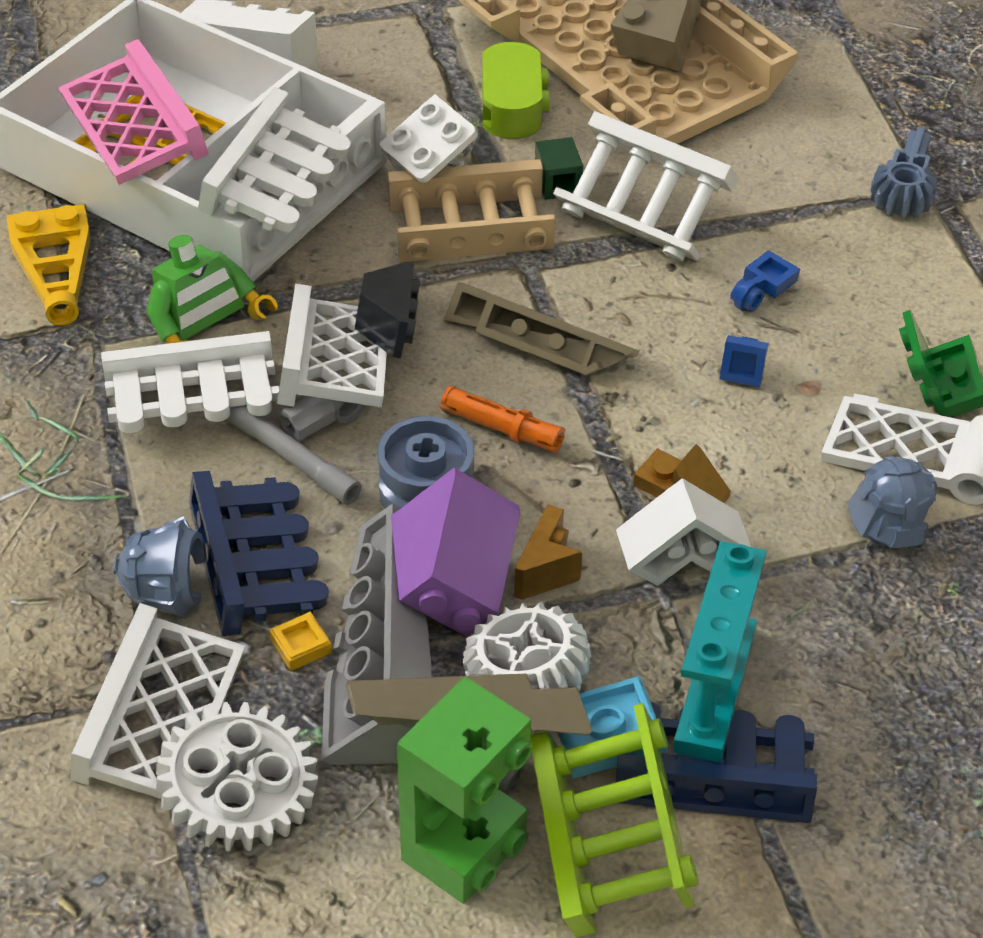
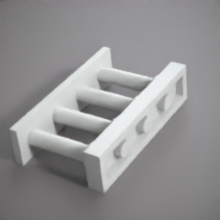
M594 111L588 126L597 136L595 140L598 144L574 192L570 193L556 187L553 194L563 204L561 209L579 219H582L584 214L661 246L663 247L662 252L675 260L683 262L684 258L687 257L698 262L701 255L694 245L688 241L713 191L718 192L719 188L730 192L733 191L739 179L733 168L728 164ZM620 146L630 151L629 155L631 158L607 206L603 207L587 199L611 150H616ZM651 160L664 164L662 168L665 172L640 222L620 214L645 163L650 164ZM686 173L698 178L697 183L699 186L673 236L654 227L678 178H683Z

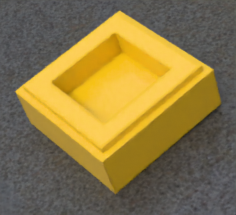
M311 612L269 629L270 640L290 672L332 654V643Z

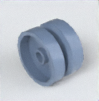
M435 416L411 417L396 423L388 429L378 444L380 502L384 509L392 503L399 507V509L454 467L474 479L473 441L465 429L451 420Z

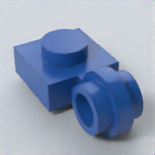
M768 250L745 267L743 279L739 280L732 289L730 299L734 301V306L741 311L749 310L752 312L761 304L764 293L775 299L796 283L800 268Z

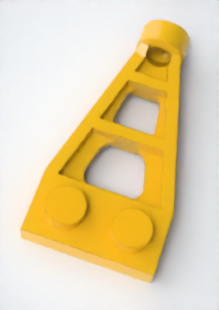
M85 204L64 205L53 209L24 211L19 214L6 215L12 252L44 306L47 320L58 326L71 324L77 319L79 314L78 300L91 241ZM70 243L68 253L64 255L38 258L34 251V248ZM69 271V280L45 283L43 275ZM59 304L68 305L63 309H57L54 307Z

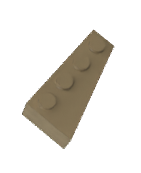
M627 0L611 23L618 54L682 72L685 63L684 54L686 48L690 47L693 25L695 20H698L701 12V0Z

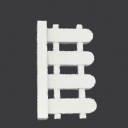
M274 86L202 180L198 210L213 216L220 205L224 204V211L234 214L236 210L263 222L262 228L270 232L274 228L284 232H291L298 226L299 212L290 205L293 203L301 207H309L314 204L317 189L308 180L311 179L319 183L328 182L332 178L334 165L325 156L327 155L335 159L345 158L349 153L350 140L340 134L341 128L332 125L329 129L305 118L304 111L296 108L292 112L286 109L289 93ZM289 138L314 149V151L307 150L288 140ZM274 162L276 164H279L289 170L296 172L297 175L295 176L291 173H288L278 167L271 165V163ZM257 186L280 198L279 200L253 189V187Z
M269 331L101 352L106 395H115L116 407L107 408L109 423L118 422L119 429L125 433L138 432L144 427V418L161 416L162 423L165 426L179 427L187 422V413L204 411L205 418L209 421L219 422L230 416V407L247 405V410L251 415L264 416L273 410V402L278 400L279 386L270 387L268 379L269 375H275ZM242 379L243 391L227 392L226 381ZM200 384L202 396L185 398L184 386ZM158 390V402L142 404L141 392Z

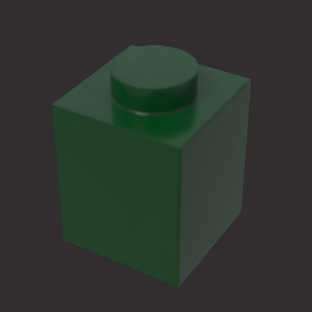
M573 137L535 142V159L541 160L543 168L542 194L544 199H557L553 194L556 187L573 193L583 174V163Z

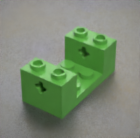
M466 676L397 742L401 860L462 904L476 890L478 892L484 891L493 881L500 864L508 856L511 858L517 856L528 840V809L499 790L498 786L499 782L511 769L517 771L526 763L533 748V745L530 743L531 718Z

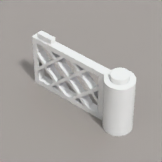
M855 393L853 397L844 396L821 452L822 462L866 471L876 462L883 460L878 454L893 448L902 458L911 459L916 462L922 463L937 457L945 466L943 472L927 469L935 477L937 487L950 489L953 496L961 502L973 505L983 504V415L976 416L970 422L879 403V398ZM850 412L867 415L871 420L854 426L848 415ZM901 422L909 424L912 429L896 435L889 425ZM879 429L886 437L884 440L869 444L863 435ZM944 431L954 433L956 436L950 440L938 443L931 434ZM921 438L928 448L912 454L905 444ZM852 439L860 448L852 452L835 449L838 444Z

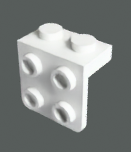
M434 94L378 145L396 171L406 170L420 183H426L477 138L478 132L470 122Z

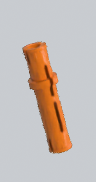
M451 385L447 387L440 404L443 405L440 408L442 411L508 435L511 441L518 444L524 441L550 451L553 454L557 453L565 438V435H563L565 433L564 427L533 417L532 412L521 409L517 411Z

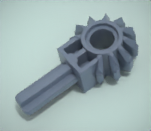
M924 127L911 130L904 150L896 149L893 160H888L886 165L878 166L877 171L874 173L870 187V199L875 201L876 209L887 210V216L895 214L900 215L902 219L906 215L919 218L921 212H928L933 204L937 190V178L931 175V168H928L931 156L926 155L931 135L925 132Z

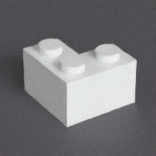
M683 478L616 529L628 570L656 586H659L691 561L711 572L720 541L751 547L739 512Z

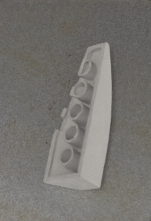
M393 503L361 525L350 571V574L356 577V582L351 587L349 593L345 595L341 610L348 614L344 632L336 634L333 650L339 653L336 670L333 669L327 672L324 684L321 761L328 765L398 764L397 742L417 724L379 725L368 716L355 715L346 688L348 681L432 677L426 615L399 601L391 515L398 511L399 507Z

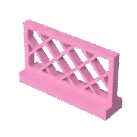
M139 39L125 45L128 56L58 87L62 98L119 185L187 152L191 154L194 160L209 154L200 125ZM125 72L129 73L124 83L111 82L112 78ZM86 90L93 91L89 99L73 97ZM105 92L118 94L114 102L102 101L101 98ZM129 95L143 96L139 104L125 103ZM94 111L108 112L103 121L90 120ZM119 114L133 115L128 124L115 122ZM144 116L158 118L154 126L140 125ZM108 133L122 134L118 143L104 142ZM133 136L148 137L144 146L130 145ZM159 138L176 141L164 148L155 147ZM123 155L137 157L136 161L122 168L118 166Z

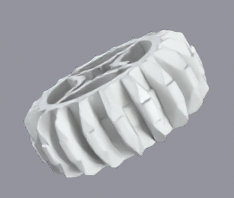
M523 602L520 609L511 611L504 606L502 615L488 614L486 624L475 625L473 636L466 638L463 665L466 676L527 673L532 689L577 687L580 692L582 680L588 678L589 665L591 664L590 658L592 656L586 631L583 630L582 624H578L575 620L573 613H562L559 605L547 610L542 602L538 603L534 608H528Z

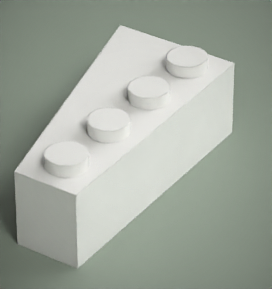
M195 0L181 12L317 73L319 72L315 12L304 11L301 14H293L290 9L277 8L275 11L262 10L261 5L249 4L247 7H237L235 2L222 0Z

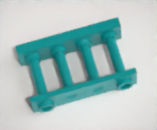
M722 541L719 543L681 670V677L692 680L674 738V754L721 763L756 633L757 619L749 617L767 550L748 547L743 544Z

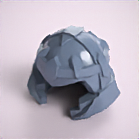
M897 456L886 457L876 462L864 472V480L859 483L857 491L848 501L851 521L861 537L868 538L884 547L905 548L921 545L928 535L934 533L928 530V523L923 521L929 507L936 501L937 483L935 477L921 462Z
M184 516L164 523L163 527L152 528L131 535L120 555L115 557L113 568L126 595L138 605L142 603L158 608L161 612L179 617L184 616L196 607L202 598L201 593L191 590L190 555H192L195 565L207 561L203 536L200 532L191 529Z

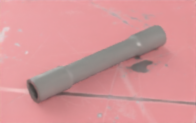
M247 405L230 407V416L226 419L248 436L255 437L292 463L338 500L348 505L359 496L362 488L361 483L339 467L323 460L269 422L265 416L251 415L247 410Z

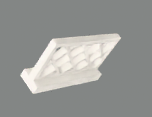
M295 283L277 404L294 407L295 397L298 394L382 407L387 352L354 329L358 306L311 299V286ZM321 315L331 316L333 319L326 320ZM348 327L353 332L346 334L341 329ZM326 334L332 339L324 341L318 336ZM368 341L373 346L366 348L360 342ZM346 348L351 353L344 355L338 350ZM323 355L326 358H328L329 361L322 363L315 357ZM365 362L371 367L363 369L358 363ZM343 369L349 375L341 377L335 371ZM321 377L327 382L322 383L310 380ZM359 384H364L371 390L360 389L355 386Z
M139 603L72 751L70 780L89 786L91 779L95 778L162 799V794L156 793L157 778L153 773V770L156 769L157 758H161V755L146 760L138 744L159 735L163 741H171L169 731L174 726L179 728L185 726L188 714L200 721L203 716V707L208 706L215 715L220 714L223 702L227 698L244 656L245 645L158 619V608ZM161 636L181 642L185 651L164 658L157 645ZM213 652L231 657L227 666L211 672L208 671L201 659L202 656ZM152 657H153V659L155 660V662L150 663V661H151V659H152ZM192 661L200 676L179 684L170 668ZM161 672L170 687L148 695L141 683L142 679ZM221 680V683L218 688L216 682ZM206 686L214 698L213 702L193 709L185 694ZM137 694V696H138L139 699L133 701L134 698H135V695ZM176 697L184 714L163 721L154 705ZM145 709L154 725L131 733L124 721L126 716ZM119 732H120L121 735H122V738L117 739V736H118V734H119ZM128 747L137 762V765L124 770L105 765L110 754Z

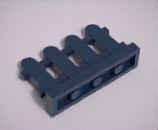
M210 471L192 472L189 505L195 529L202 534L205 543L207 561L204 565L222 636L239 635L244 616H253L254 622L266 621L267 614L299 611L301 616L308 612L313 613V610L321 609L327 603L329 594L327 585L318 580L305 581L304 576L311 575L317 570L319 555L310 547H295L296 542L306 539L309 522L302 515L286 514L285 510L294 509L298 505L300 491L292 483H277L276 477L265 478L264 484L233 486L232 481H221L220 487H214ZM271 512L272 516L241 518V514ZM222 515H227V519L223 520ZM281 545L279 549L250 551L249 546ZM230 548H235L236 552L231 553ZM290 577L291 582L259 585L258 580ZM244 581L245 586L240 587L239 582Z
M650 701L656 719L660 718L659 706ZM683 708L680 711L679 720L660 718L666 736L676 735ZM736 710L725 746V759H722L721 763L679 754H661L673 809L811 823L817 792V774H815V769L805 768V750H813L814 733H806L803 721L793 715L779 717L776 720L775 729L756 728V718L753 714L744 710ZM756 745L774 746V764L756 763ZM625 754L618 756L615 783L648 774L645 756ZM653 794L620 802L621 804L656 807Z

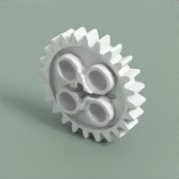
M223 702L221 714L215 715L208 706L203 707L202 721L188 714L185 720V730L174 726L171 730V741H163L161 758H157L156 775L158 776L156 793L162 794V810L173 809L171 823L174 826L188 821L186 835L188 838L195 836L200 831L206 833L205 846L207 847L212 845L217 837L224 838L226 851L231 850L235 840H242L245 849L251 851L253 838L259 837L266 846H271L273 830L284 837L289 836L291 822L301 825L305 809H311L314 797L313 792L316 791L318 776L315 775L317 758L309 757L310 741L298 742L300 728L297 726L285 731L284 723L286 716L282 714L273 721L267 719L268 707L265 706L256 715L250 714L248 702H243L239 713H233L228 702ZM234 744H243L248 747L240 748L234 746ZM204 769L209 771V773L201 774L195 772L194 770ZM265 777H275L279 781H269ZM237 803L240 804L242 807L231 808L226 806L225 804Z

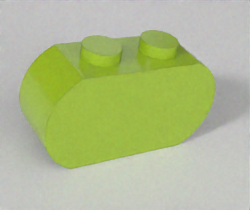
M502 42L488 47L482 53L483 128L490 134L506 139L528 137L541 129L542 112H549L548 68H541V53L528 44Z

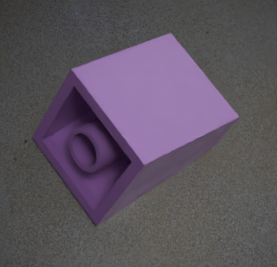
M454 467L392 514L391 523L399 601L464 636L471 634L475 629V625L485 624L488 614L495 616L499 614L520 516L519 505Z

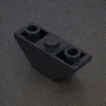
M404 262L364 273L354 329L389 355L396 358H401L404 343L412 344L416 325L415 316L420 280L413 279L415 263Z

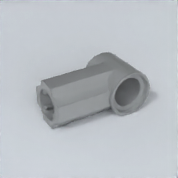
M335 371L341 377H344L339 371ZM319 377V378L316 380V382H322V383H326V382H327V381H325L324 379H322L321 377ZM304 395L295 400L294 407L285 406L278 410L277 419L283 431L300 442L336 420L341 424L353 422L363 413L366 405Z

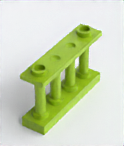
M643 703L633 705L638 729L570 749H566L565 745L558 747L549 732L542 731L531 735L530 743L533 745L532 756L562 918L576 938L596 933L593 914L600 911L599 906L669 887L674 888L685 908L695 906L691 887L699 885L698 874L691 854L684 856L660 751V749L668 747L666 734L660 718L652 720ZM643 749L648 774L580 793H575L573 789L568 790L566 776L573 773V768ZM653 794L658 819L584 839L583 835L577 836L575 820L581 819V813ZM663 839L669 866L596 886L591 881L586 883L583 867L590 865V859Z

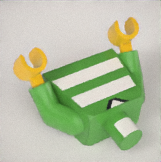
M180 235L172 238L168 242L172 258L156 266L152 272L153 286L147 305V315L161 341L168 344L188 341L186 339L243 308L242 300L245 298L249 302L248 313L254 320L261 321L266 319L259 310V302H263L271 312L278 309L277 302L272 296H259L256 293L257 286L241 267L222 252H213L201 245L194 246L193 239L189 235Z

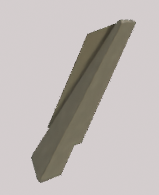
M459 281L444 317V320L477 327L476 333L588 376L594 375L628 358L637 357L640 351Z
M527 673L466 676L531 718V730L590 735L592 732L577 687L532 689ZM464 676L348 681L346 688L355 715L368 716L379 725L418 723Z

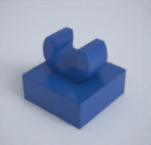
M728 335L725 342L719 379L760 387L763 380L769 343L744 336L740 338Z

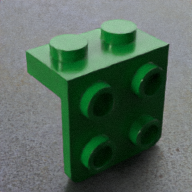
M912 311L903 312L906 326L899 328V332L907 352H913L912 356L907 357V363L914 381H923L919 386L926 406L929 408L935 405L939 415L951 418L983 407V375L970 335L929 349Z

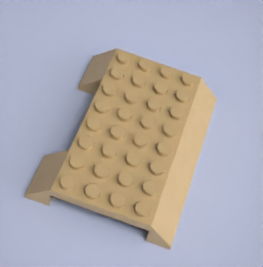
M458 0L495 31L514 42L528 44L536 48L541 53V63L579 93L580 101L593 112L596 111L675 144H679L766 102L798 60L799 52L728 0H701V12L698 20H695L693 25L690 47L686 48L684 54L685 63L682 72L618 54L611 23L627 0Z

